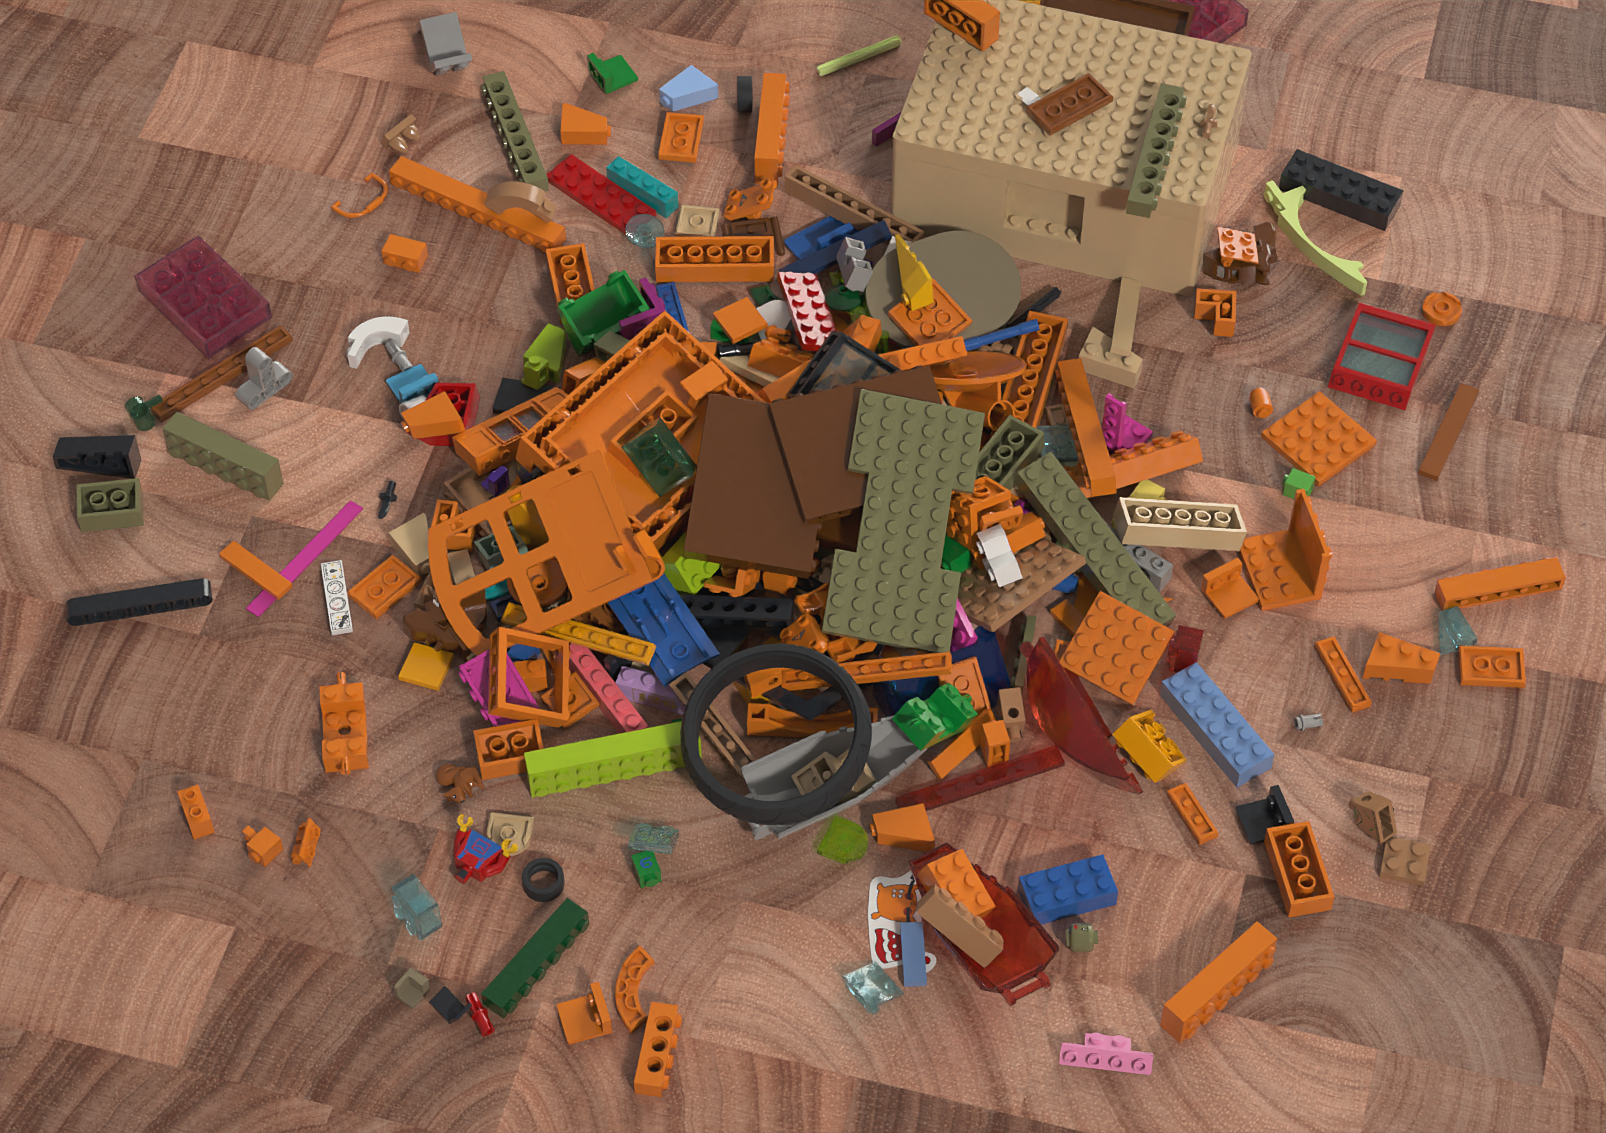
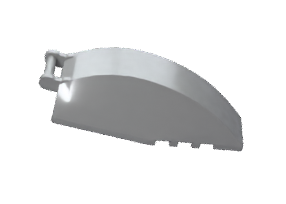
M894 716L881 718L880 722L871 723L872 739L866 763L877 780L875 784L856 798L841 805L835 804L823 813L797 823L760 826V824L748 822L753 830L752 835L754 839H762L771 833L778 839H781L847 810L890 783L916 761L927 748L920 751L892 720ZM839 727L838 731L829 733L820 731L741 767V773L750 794L744 797L761 801H782L802 796L791 776L825 751L838 757L850 749L854 727Z

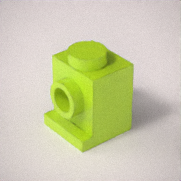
M536 355L531 356L524 365V378L521 380V383L539 390L549 380V361Z

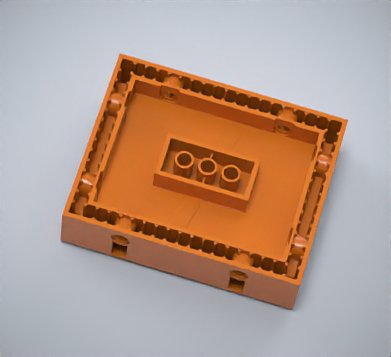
M663 311L520 438L515 459L530 473L536 467H539L547 474L594 451L600 450L630 524L640 523L659 551L688 524L708 402L707 400L695 409H692L688 405L690 395L680 385V382L713 361L728 378L725 388L718 392V395L766 402L666 311ZM580 465L568 470L571 476L581 472Z

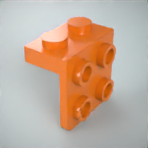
M741 567L738 569L737 579H727L723 576L715 575L706 580L703 586L709 588V591L714 593L724 591L728 592L729 596L741 597V595L755 588L760 578V571Z

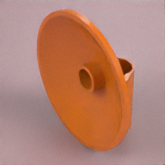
M967 351L968 356L940 365H929L937 389L942 390L950 406L985 413L983 428L996 432L1009 415L1015 417L1013 405L1009 401L1001 399V384L1026 371V362L1022 358L1000 352Z

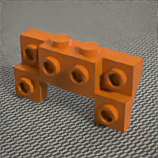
M829 582L824 583L809 593L796 597L794 602L803 615L805 613L811 616L818 614L823 621ZM832 635L835 641L827 643V652L834 661L841 663L852 661L856 654L872 652L877 643Z

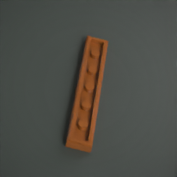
M1460 383L1420 466L1419 475L1438 481L1479 395L1480 389Z

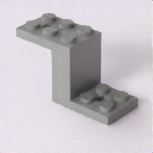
M457 12L419 20L416 24L417 33L421 32L431 73L436 72L437 76L446 74L453 68L454 71H460L469 66L472 56L471 53H466Z

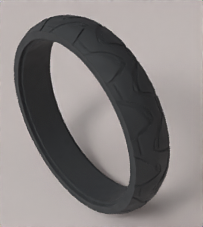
M765 644L744 649L725 658L711 668L695 686L687 701L680 731V746L686 770L694 784L697 785L698 790L707 800L726 814H731L737 819L760 825H786L810 819L838 803L852 789L863 772L872 739L871 716L868 705L865 702L866 699L855 680L842 666H839L836 661L816 650L793 644ZM770 668L797 669L823 679L843 697L854 719L851 747L837 772L815 790L805 795L782 801L750 799L729 790L712 776L699 754V732L702 720L717 695L737 679L747 674Z

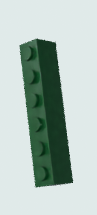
M566 898L481 993L482 1004L503 1019L508 1013H513L518 1002L530 994L532 986L545 977L549 967L559 961L565 949L571 948L575 938L587 930L589 926L588 912Z

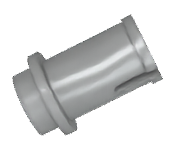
M1321 713L1306 716L1299 714L1297 717H1294L1295 729L1304 731L1306 728L1322 727L1323 718L1319 719L1322 717Z

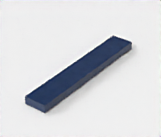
M883 220L848 238L862 241L867 250L891 239L892 234L886 221ZM844 239L780 268L778 271L816 274L838 264L836 256Z

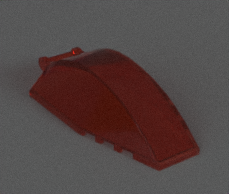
M1044 636L1038 639L1035 647L1028 641L1023 642L1020 646V651L1027 659L1026 686L1028 700L1034 717L1048 738L1077 767L1094 779L1120 790L1138 795L1143 793L1134 773L1128 774L1124 768L1128 764L1126 759L1120 760L1116 754L1120 748L1117 743L1112 746L1108 738L1113 735L1079 677L1062 667Z
M947 842L908 861L921 898L927 891L917 874L927 864L958 851ZM971 863L996 906L981 919L988 928L1000 933L1004 940L1003 950L984 968L934 926L933 929L980 990L999 993L1009 1006H1013L1017 1003V1000L1041 988L1046 989L1051 986L1044 970L1058 953L1059 946L1009 886L1004 887L997 882L995 876L987 875L982 871L981 866ZM1034 977L1037 978L1036 981L1014 992L1010 991L1011 989L1019 986L1020 984Z

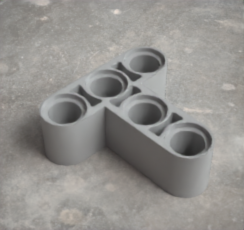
M253 347L245 357L249 380L237 389L235 396L245 406L253 410L289 384L293 373L279 361L273 362L258 347Z

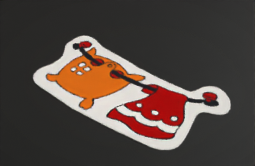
M921 870L909 871L898 878L875 877L870 883L868 903L869 939L872 961L878 968L885 969L903 965L900 923L921 922L922 917L916 913L917 902L924 896V886L917 876ZM925 952L926 973L932 970L936 964V957L928 952Z

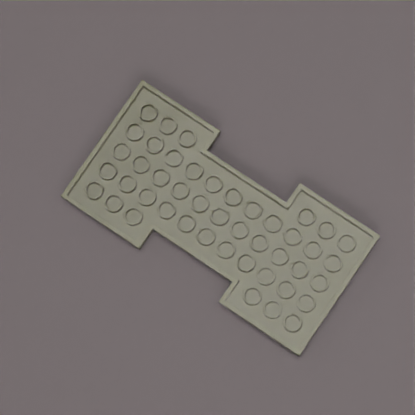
M860 390L847 471L868 475L856 553L839 549L834 550L821 633L927 653L950 651L961 573L940 569L952 491L972 495L974 490L985 413L875 391Z

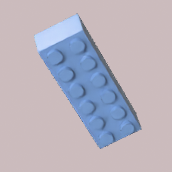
M1197 662L1162 681L1161 698L1236 788L1272 768L1274 753Z

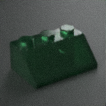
M660 417L643 427L622 446V449L659 497L691 478L697 469L695 462Z

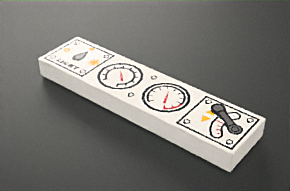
M342 560L322 563L321 568L332 636L353 632Z

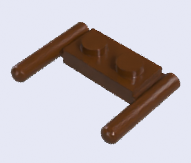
M777 216L721 225L723 237L774 236L777 254L779 256L785 255Z

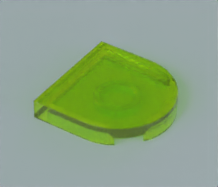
M835 815L817 849V854L845 864L861 859L868 849L867 833L860 825Z

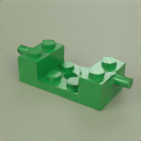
M947 683L940 686L927 700L922 701L916 697L907 701L894 715L892 720L917 748L922 751L962 732L978 713L970 703L972 697H969V694L961 696L955 686Z

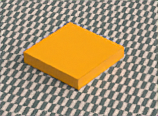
M414 642L398 676L399 680L439 691L454 659V653L444 650L436 652L433 647Z

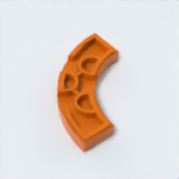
M640 945L623 963L615 985L617 1011L622 1023L630 1034L647 1022L648 1016L644 1013L639 1003L638 990L643 976L655 964L654 959Z

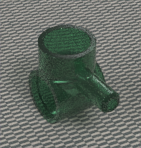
M157 395L145 402L142 397L135 396L126 402L125 410L134 421L138 430L148 431L154 427L155 418L150 408L163 402V399L160 395Z

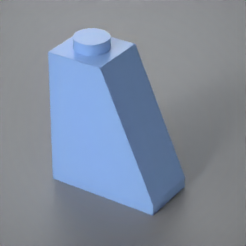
M690 65L659 89V100L664 107L677 111L717 99L718 84Z

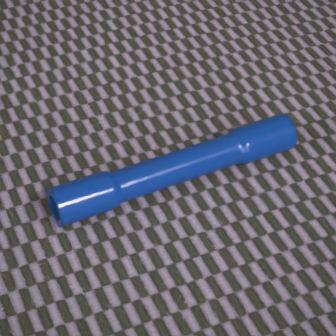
M1033 319L1013 327L979 337L975 336L963 341L966 351H970L987 344L1028 334L1040 329L1037 319Z

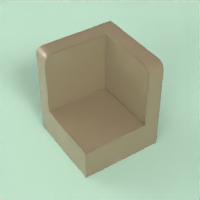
M410 968L393 987L395 997L411 1009L415 1008L430 991L429 980L413 968Z

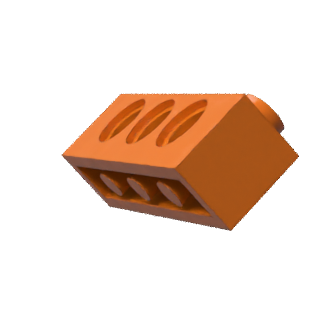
M651 1001L634 1079L635 1094L662 1097L663 1090L668 1089L669 1076H667V1071L672 1069L674 1055H671L672 1048L676 1049L678 1035H675L676 1028H681L682 1015L679 1014L678 1005ZM662 1027L668 1028L666 1031L658 1030ZM663 1048L664 1050L657 1052L654 1049ZM652 1068L659 1069V1071L657 1072H651L649 1070Z

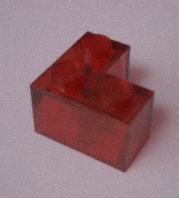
M1179 625L1178 630L1169 643L1166 661L1170 663L1169 671L1178 673L1198 662L1204 630Z

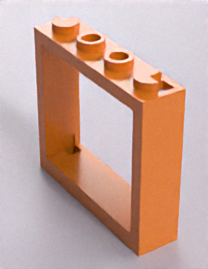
M498 627L490 634L488 714L520 721L538 719L539 724L556 728L566 723L570 717V710L568 709V700L570 698L568 684L571 674L569 669V659L571 656L569 641ZM507 642L556 652L555 712L506 703Z

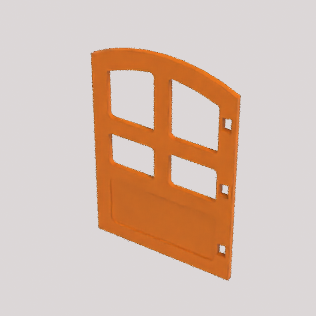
M600 450L594 451L428 529L429 566L438 600L457 635L476 656L490 649V638L486 639L474 626L462 608L461 600L508 578L512 579L527 616V620L524 623L511 629L537 635L654 582L646 560L632 537L635 535ZM580 465L581 472L571 476L568 470ZM521 492L523 499L512 503L510 497ZM533 500L549 541L521 555L504 513L522 503ZM462 520L464 526L453 530L451 524ZM487 520L503 556V563L462 583L453 585L448 562V538ZM623 545L637 572L633 574L625 572L616 558L613 549ZM556 557L572 594V600L544 613L527 571L540 563ZM507 642V648L516 645V643Z

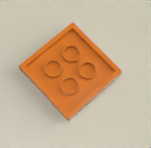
M934 278L932 279L934 303L911 311L909 306L904 305L903 301H901L889 310L887 314L915 346L954 338L972 325L973 322Z

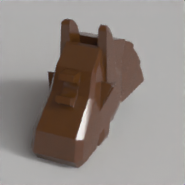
M1264 222L1254 226L1253 232L1248 229L1241 231L1255 234L1258 264L1234 259L1231 265L1226 267L1221 263L1222 257L1219 248L1203 253V273L1213 277L1215 280L1228 282V284L1257 282L1261 285H1269L1270 281L1266 275L1270 271V265L1277 262L1278 259L1275 247L1276 230L1273 224Z
M485 589L461 600L462 608L480 633L485 630L487 621ZM432 599L424 604L426 611L416 608L403 615V631L411 640L425 642L428 646L430 643L436 644L434 646L436 652L441 649L458 652L463 660L467 661L470 649L453 629L441 604Z

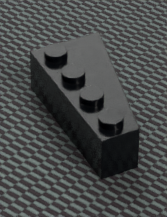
M135 435L59 437L52 456L56 469L130 479L136 478L142 460Z

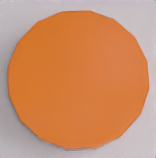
M1434 292L1423 301L1422 313L1430 323L1437 326L1453 325L1461 317V302L1455 295L1448 292H1442V294Z

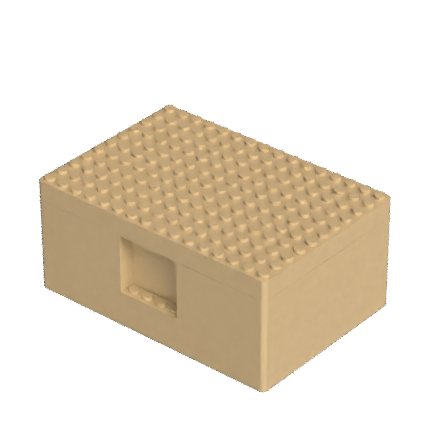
M983 0L1000 11L999 39L984 52L938 22H935L893 133L891 214L923 230L925 238L947 231H970L984 235L997 242L1013 258L1120 282L1122 277L1141 281V286L1183 296H1192L1203 264V253H1206L1238 147L1251 51L1241 47L1018 0ZM1090 73L1113 96V102L1049 136L1026 113L1028 105L1021 100L1023 98L1018 93L1028 87L1039 97L1043 98ZM1163 83L1184 87V96H1187L1185 108H1181V111H1183L1181 123L1177 122L1176 124L1179 125L1177 137L1172 138L1175 140L1173 151L1168 152V154H1171L1169 165L1164 166L1166 176L1164 181H1160L1162 190L1160 196L1156 195V199H1158L1156 211L1152 210L1150 218L1126 214L1127 199L1160 85ZM1214 104L1216 108L1214 119L1218 121V125L1212 128L1210 138H1204L1202 136L1204 127L1200 126V121L1206 119L1208 105Z

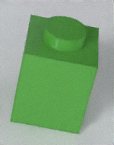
M1292 468L1290 474H1286L1281 486H1284L1283 495L1294 499L1296 490L1304 489L1306 495L1310 496L1316 477Z

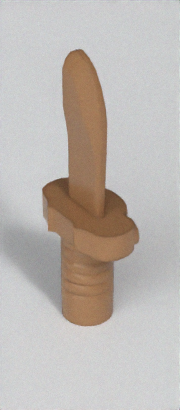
M1214 104L1208 105L1206 119L1200 121V126L1204 127L1202 134L1204 138H1210L1212 128L1218 125V121L1214 119L1216 111Z

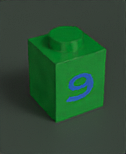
M652 849L631 855L632 868L640 888L652 887L662 882L661 870Z

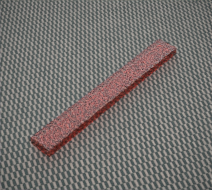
M1057 745L895 797V802L898 809L924 804L925 810L929 811L1065 766V761Z

